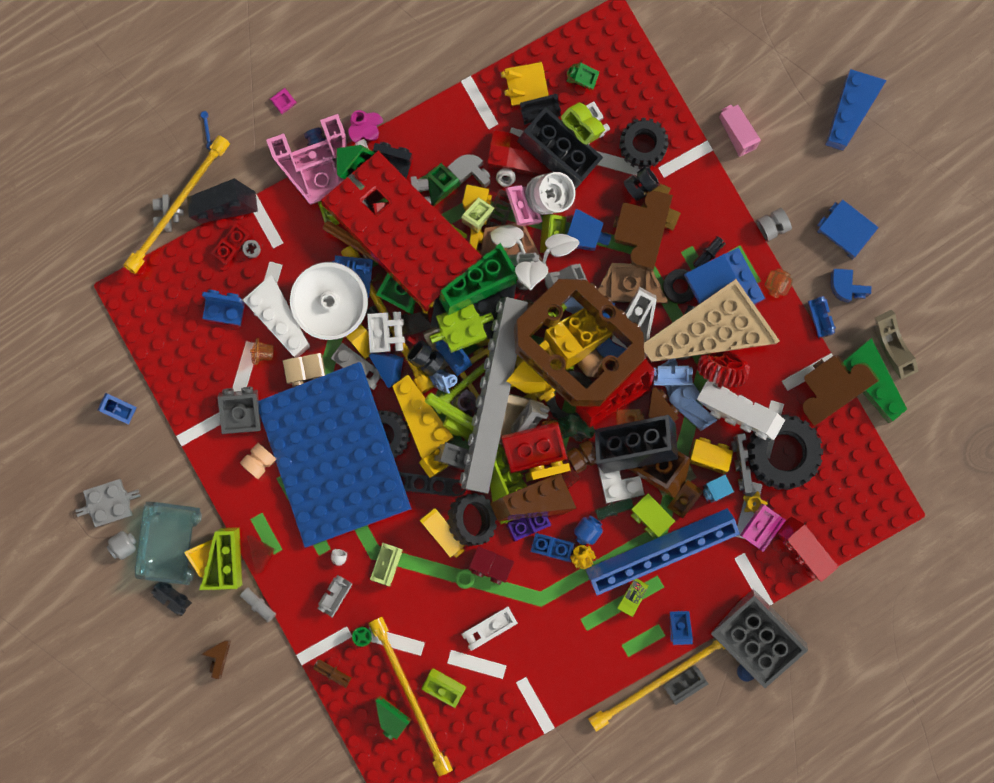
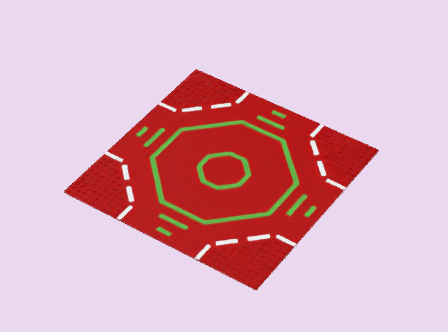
M626 0L605 1L377 127L379 132L377 140L369 141L364 139L368 148L372 151L374 144H380V142L388 143L392 148L396 149L399 147L409 149L413 157L407 180L410 183L411 177L415 176L417 179L428 180L427 174L440 163L448 169V166L460 156L475 155L481 158L483 165L480 169L484 168L491 176L489 177L490 184L486 189H489V195H492L490 205L494 207L493 212L487 219L486 225L482 226L481 232H485V228L517 223L506 188L521 185L522 187H527V184L536 175L514 172V183L508 187H503L496 179L499 170L488 168L493 131L513 133L520 137L529 126H524L520 105L512 106L510 97L505 96L504 91H509L507 79L501 77V72H505L507 68L542 62L548 95L557 94L561 116L569 107L579 102L586 106L594 101L604 117L600 122L603 125L607 123L610 127V130L605 132L604 136L589 144L603 156V159L575 190V199L569 209L553 213V215L566 217V235L568 234L576 209L603 222L601 232L612 235L609 245L597 243L595 251L574 249L569 254L561 257L548 254L546 266L549 273L561 271L570 265L580 264L587 281L593 283L599 289L612 263L631 264L630 255L634 248L614 242L616 228L613 227L615 217H620L623 203L642 207L645 197L636 201L624 185V181L632 175L637 176V171L640 169H638V166H630V162H625L624 156H621L619 144L622 132L629 123H633L635 119L639 121L641 118H646L649 121L651 118L654 119V123L658 121L661 124L660 127L665 128V134L668 135V148L662 161H659L656 166H651L650 169L660 184L671 188L669 194L673 195L670 208L681 213L673 231L664 228L653 270L662 291L664 280L670 272L676 269L687 271L695 269L693 266L694 260L703 252V248L707 247L718 236L725 242V246L717 252L715 258L739 248L765 297L764 300L755 306L775 333L779 342L771 345L725 351L743 358L750 368L749 377L743 386L724 387L737 396L746 397L753 402V405L756 402L778 413L780 416L800 417V420H806L810 423L809 426L817 431V437L821 438L822 443L820 445L821 449H823V455H821L822 463L818 467L816 475L799 487L789 490H778L764 485L762 481L756 478L754 472L750 470L753 492L743 494V490L740 491L738 487L740 474L739 471L736 472L734 460H737L736 452L732 453L729 471L725 474L690 463L689 465L697 477L690 482L701 490H704L703 485L726 475L734 492L713 503L710 500L707 501L702 493L684 518H681L667 508L673 497L668 494L662 497L658 488L642 478L644 495L606 503L597 463L592 466L587 465L584 471L577 474L567 459L562 462L563 464L569 463L571 471L563 472L561 475L576 509L564 515L548 516L551 526L536 533L575 543L576 548L582 544L576 540L575 527L583 517L592 516L602 523L603 533L595 544L585 545L586 547L590 546L591 550L594 551L596 556L595 559H592V566L657 539L656 536L652 538L644 530L646 526L642 522L637 523L631 516L633 514L631 509L646 494H649L675 520L661 536L727 508L735 518L741 534L754 515L753 512H744L746 502L743 497L753 496L759 491L760 498L768 503L766 506L786 521L792 516L804 523L839 567L925 517L923 509L857 397L816 426L812 424L804 413V402L808 398L816 396L804 380V376L815 369L813 367L815 363L821 359L825 362L833 355L822 337L818 338L814 322ZM583 63L599 71L594 89L589 90L575 82L568 83V69L573 64ZM644 134L636 136L632 142L634 148L642 153L651 152L655 147L653 139ZM351 141L346 144V147L355 146V143ZM473 175L434 206L450 224L467 235L465 239L469 243L471 228L462 223L461 218L466 212L463 207L466 185L484 188ZM288 177L256 194L258 212L203 223L145 255L143 258L145 262L136 274L123 267L94 284V288L226 528H239L241 556L269 607L276 613L275 617L366 783H459L714 638L711 632L751 590L754 589L769 605H772L814 581L805 572L807 570L805 566H801L795 560V555L784 546L783 541L777 534L764 552L742 536L737 535L637 578L649 586L634 616L631 617L617 609V606L633 580L600 595H596L585 569L576 568L572 560L567 562L531 552L535 533L513 542L506 526L507 523L501 524L498 520H495L497 527L493 531L494 535L489 538L490 540L487 543L476 546L466 545L463 547L465 551L457 558L455 556L450 558L420 520L436 508L447 522V519H449L447 515L448 510L451 509L450 505L452 502H455L456 497L406 492L411 510L305 548L276 460L270 467H265V473L259 479L240 464L246 455L252 454L251 449L257 443L273 455L261 416L260 431L222 434L218 405V394L222 393V390L226 388L241 391L243 387H253V390H258L259 401L293 388L292 384H287L283 360L292 359L294 356L246 303L241 326L202 319L206 302L202 292L208 293V290H215L227 296V293L239 295L238 297L243 301L246 296L271 274L290 307L292 287L296 279L306 269L318 263L335 261V256H343L341 251L349 245L323 230L325 222L318 202L310 205ZM375 190L366 198L370 204L369 209H371L373 203L388 202L378 190ZM429 190L420 192L423 197H430ZM542 222L537 225L525 226L543 260L545 253H540ZM238 223L252 234L248 240H255L259 244L261 251L257 257L248 258L244 254L242 247L234 258L225 265L211 252L220 240L225 238L233 225ZM337 224V226L347 231L341 224ZM483 242L478 243L477 250H480V254ZM250 244L247 253L249 251L251 252V254L255 253L254 249L257 248L256 245L253 247V245ZM373 262L371 283L376 292H378L388 272L380 264ZM542 279L534 286V288H544L543 294L548 290L545 285V279ZM678 279L673 283V289L676 293L682 294L687 291L688 285L686 281ZM370 294L367 309L375 305ZM694 296L692 300L683 304L674 303L668 298L667 304L656 303L650 338L681 318L688 305L698 306L699 303ZM379 297L392 320H394L393 312H401V319H403L404 323L402 326V337H404L405 343L408 337L413 339L414 336L427 343L423 332L432 329L430 328L433 307H429L426 314L423 313L421 306L416 302L414 313L410 314ZM613 302L617 309H621L626 312L630 304ZM564 310L560 321L571 316L572 313ZM365 314L361 325L369 333L368 316ZM550 327L540 328L531 338L538 345L544 342L545 331ZM301 328L310 347L299 357L321 353L326 375L343 368L331 359L342 343L363 358L346 336L339 339L325 340L311 336ZM394 343L390 344L391 351L386 353L398 355L400 351H396ZM476 344L462 348V350L470 359L475 356L473 353L482 347L478 348ZM486 355L464 371L466 376L477 370L479 366L481 367L488 356ZM646 355V360L653 368H657V366H661L663 363L668 361L661 360L651 362ZM695 355L683 361L676 359L678 366L693 368L692 381L699 393H701L708 380L704 379L697 370L698 360L701 355ZM368 357L366 361L375 367L370 357ZM403 362L400 380L409 375L414 382L413 370ZM578 363L575 364L573 371L585 375L578 367ZM605 365L608 370H613L612 366ZM369 371V373L366 375V378L370 380V378L373 376V373ZM485 371L475 381L471 382L479 396L482 390L480 382L482 377L485 376ZM589 377L592 383L597 379L594 377ZM379 379L376 383V388L374 390L370 388L377 410L397 413L407 422L393 387L388 388L383 379ZM653 381L649 392L592 427H589L584 420L576 423L562 422L555 418L550 411L546 413L548 417L541 420L550 423L558 422L566 451L573 447L579 448V444L582 443L580 439L584 438L579 436L575 440L571 435L578 431L585 433L590 438L589 440L596 450L595 429L648 419L650 396L653 388L662 389L667 396L665 400L669 405L671 403L665 386L654 385ZM514 386L509 392V394L524 397L527 394H529L524 393L523 391L519 390ZM433 387L431 390L423 393V396L426 398L429 393H433L436 396L446 393ZM465 387L463 391L465 397L469 400L468 406L472 417H474L478 409L476 407V400L468 387ZM556 391L555 400L559 408L567 413H576V406H572ZM453 398V400L450 402L451 405H453V406H454V402H455L454 398ZM544 399L542 401H539L544 403L545 406H547V403ZM696 400V401H697L703 408H705L709 413L711 412V411H710L708 408H706L702 403H700L698 400ZM434 409V411L437 413V415L444 423L447 415L443 413L439 415V413ZM680 412L677 414L679 418L674 421L676 424L678 451L688 457L694 440H699L700 437L711 440L710 444L718 446V443L727 445L729 450L732 451L731 441H734V436L745 433L746 440H742V443L747 449L750 441L749 438L754 432L748 433L740 428L741 425L738 424L733 426L727 423L723 417L717 419L716 422L702 431ZM382 424L390 445L394 439L393 428L389 424ZM410 431L408 436L410 437V442H407V449H404V453L394 458L398 471L427 475L419 463L422 458ZM453 435L454 439L449 443L456 445L465 439L460 435ZM778 435L775 440L771 439L767 446V458L770 464L778 470H792L802 459L801 445L790 435ZM551 463L544 465V469L552 467ZM449 466L435 477L460 480L464 470ZM529 469L520 471L523 474L522 479L527 486L554 476L551 475L526 481L525 474L530 473ZM629 469L619 471L621 480L638 476ZM400 476V477H401V480H402V483H403V485H404V484H405V478L402 477V476ZM417 479L414 482L416 489H422L425 485L423 479ZM436 481L433 484V489L437 492L442 491L444 488V484L441 481ZM454 484L452 491L456 494L463 491L461 484ZM490 487L488 493L466 490L464 494L477 493L478 495L485 496V499H489L491 503L493 502ZM468 504L463 513V523L466 530L474 536L480 531L482 524L481 516L475 506ZM382 543L403 550L391 586L370 580ZM478 546L514 561L506 583L501 582V585L491 582V577L485 574L483 577L474 574V584L470 588L464 589L457 585L455 577L462 569H468L472 572L473 569L469 567ZM334 549H340L347 553L344 564L338 566L332 563L331 554ZM339 575L352 583V586L332 618L317 608L325 593L330 595L331 591L327 589L333 578ZM509 607L518 624L471 651L468 647V641L461 634ZM671 611H689L693 644L673 645L670 637ZM380 617H383L388 628L386 632L388 635L387 640H389L388 642L392 646L391 649H393L392 651L396 655L404 672L403 674L406 676L407 683L411 687L410 690H412L411 692L415 696L423 713L422 715H424L425 722L429 726V731H431L430 733H432L440 753L442 752L443 756H447L453 769L451 772L440 777L432 763L435 761L433 758L434 753H432L433 751L429 747L426 737L421 730L422 728H420L419 721L415 717V712L411 708V703H409L404 689L399 682L400 680L397 678V673H395L396 671L392 667L393 664H391L392 662H390L382 642L379 641L378 637H374L373 633L371 642L366 646H357L352 640V634L355 629L366 627L371 631L368 623ZM478 632L473 634L476 641L481 639ZM317 660H322L334 668L337 667V670L352 677L347 687L344 688L333 680L329 681L328 677L315 671L313 668ZM432 669L443 673L466 687L455 708L421 690ZM380 696L411 719L397 740L394 737L391 740L382 733L384 730L380 726L376 700Z

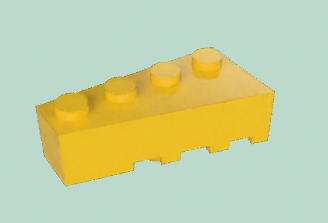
M409 375L393 385L422 459L437 451L440 444L449 443L454 439L451 432L443 426L442 420L434 409L425 402L426 398Z

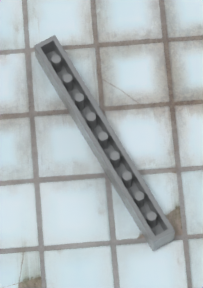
M504 297L497 303V319L494 320L492 325V331H494L493 338L490 339L488 344V350H490L489 357L486 358L484 363V369H486L485 376L482 377L480 382V388H482L481 395L478 396L476 401V407H478L477 414L474 415L472 420V426H474L473 433L470 434L468 439V445H470L469 452L466 453L464 458L465 471L462 472L460 477L462 489L480 493L489 492L511 384L506 381L514 372L517 358L515 353L514 325L517 319L527 310L528 302Z

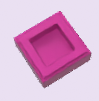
M286 88L270 98L282 115L297 104Z

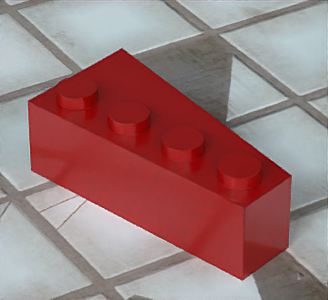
M644 359L642 364L601 406H576V412L589 427L594 426L649 392L652 387L655 369Z

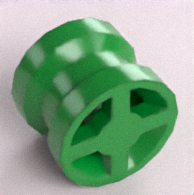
M359 627L354 630L352 640L357 646H366L372 640V633L366 627Z

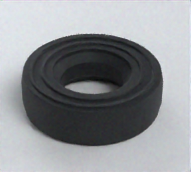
M676 269L666 276L663 283V291L670 301L683 304L694 298L695 295L684 276L689 271ZM682 279L686 281L688 289L685 293L679 294L674 291L673 283L676 280Z

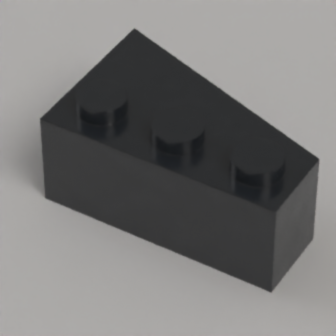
M235 178L187 197L189 218L199 224L258 212L256 192Z

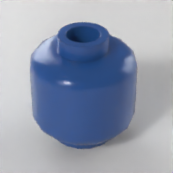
M592 516L583 517L574 529V533L577 536L576 540L582 545L595 544L603 533L602 523Z

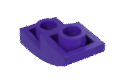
M537 516L534 518L516 519L507 523L506 526L513 542L551 526L548 516Z

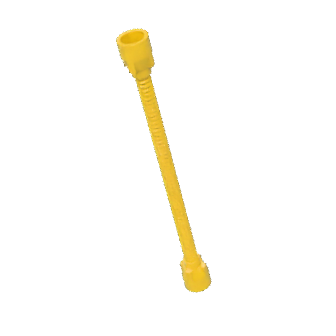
M218 135L209 147L211 149L209 155L200 165L198 171L192 176L181 194H179L180 196L176 198L140 250H137L135 254L132 252L123 266L134 274L137 273L145 262L143 258L146 251H148L166 224H168L170 218L176 213L187 195H189L201 176L206 172L205 170L208 169L218 155L221 157L229 147L230 143L224 137Z
M351 246L341 251L344 257L361 258L359 252ZM371 283L369 294L372 300H374L373 302L379 313H388L383 302L376 295L377 292ZM389 326L392 336L395 337L394 326ZM403 343L402 353L404 357H406L407 359L410 350L408 346H406V344ZM410 363L409 365L415 376L414 382L420 392L423 394L431 390L434 384L428 375L424 374L419 367Z
M383 617L368 623L374 637H378L379 641L382 642L388 658L392 662L391 664H393L392 667L396 671L395 673H397V678H399L398 680H400L399 682L404 689L407 699L411 703V708L415 712V717L419 721L420 728H422L421 730L426 737L429 747L433 751L432 753H434L433 758L435 761L432 763L438 776L440 777L453 770L447 756H443L442 752L440 753L415 696L411 692L412 690H410L411 687L407 683L406 676H404L405 674H403L404 672L396 655L392 651L393 649H391L392 646L389 644V640H387L388 635L386 632L388 628Z
M718 640L713 641L712 645L706 647V649L704 648L702 652L700 651V653L698 652L687 661L681 663V665L679 664L677 668H673L658 678V680L656 679V681L652 682V684L650 683L639 690V692L637 691V693L633 694V696L628 697L627 700L625 699L620 704L614 706V708L612 707L610 711H599L588 718V720L597 732L609 724L608 720L621 712L625 707L627 708L631 703L633 704L648 692H652L667 682V680L669 681V679L673 678V676L675 677V675L688 669L692 664L694 665L696 661L698 662V660L700 661L711 654V652L720 648L724 650L725 647Z

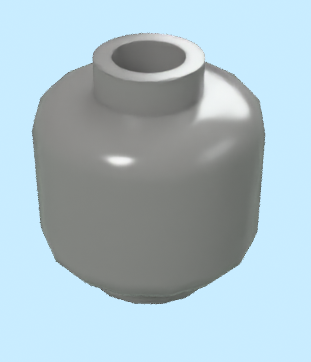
M120 531L108 540L107 549L114 559L123 560L136 551L134 544L137 541L131 533L127 534L124 531Z

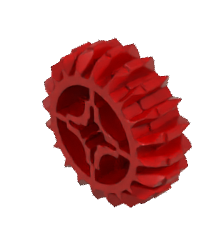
M723 351L702 354L698 360L697 370L709 382L731 388L732 386L738 387L745 384L749 377L750 366L738 355Z

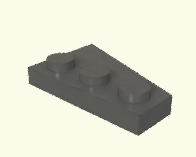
M745 433L737 434L733 437L734 441H731V448L733 453L736 452L737 460H734L736 472L739 471L740 474L738 487L740 491L743 490V494L753 492L750 468L749 465L746 466L748 451L742 443V440H746Z

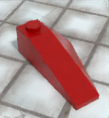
M493 131L488 168L498 170L508 168L513 172L536 176L552 173L517 142L519 136L508 132Z

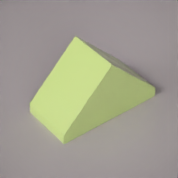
M478 198L462 215V223L478 233L493 212L494 207Z

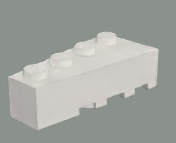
M271 274L246 296L243 301L294 358H297L310 345L300 326L295 321L285 297Z
M707 380L697 398L700 403L711 411L710 415L717 419L723 417L727 423L733 426L736 424L741 425L740 428L748 433L754 431L756 436L764 440L766 438L775 440L785 422V419L778 413L756 402L753 405V402L746 397L737 396L723 386L720 389L714 382H709V380Z

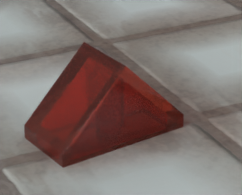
M248 535L247 539L256 574H260L264 571L276 549L253 535Z

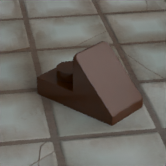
M687 480L667 508L681 518H684L701 496L703 490Z
M225 640L201 654L216 658V661H212L210 666L211 678H222L231 641Z

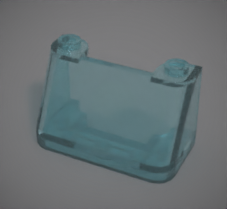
M159 502L145 503L135 565L136 579L190 585V581L193 580L194 571L188 565V558L184 552L190 550L192 529L201 521L200 508Z

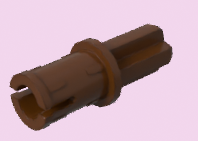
M319 659L313 668L315 671L328 677L329 681L333 680L344 688L347 687L352 678L337 670V667L334 668Z

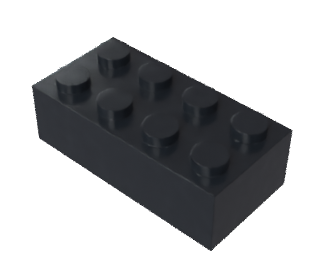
M546 107L517 140L521 146L550 171L561 172L567 175L572 180L575 190L603 159V156L589 144L586 145L580 142L574 131L569 129Z
M669 415L595 429L596 463L603 473L678 460L676 424Z

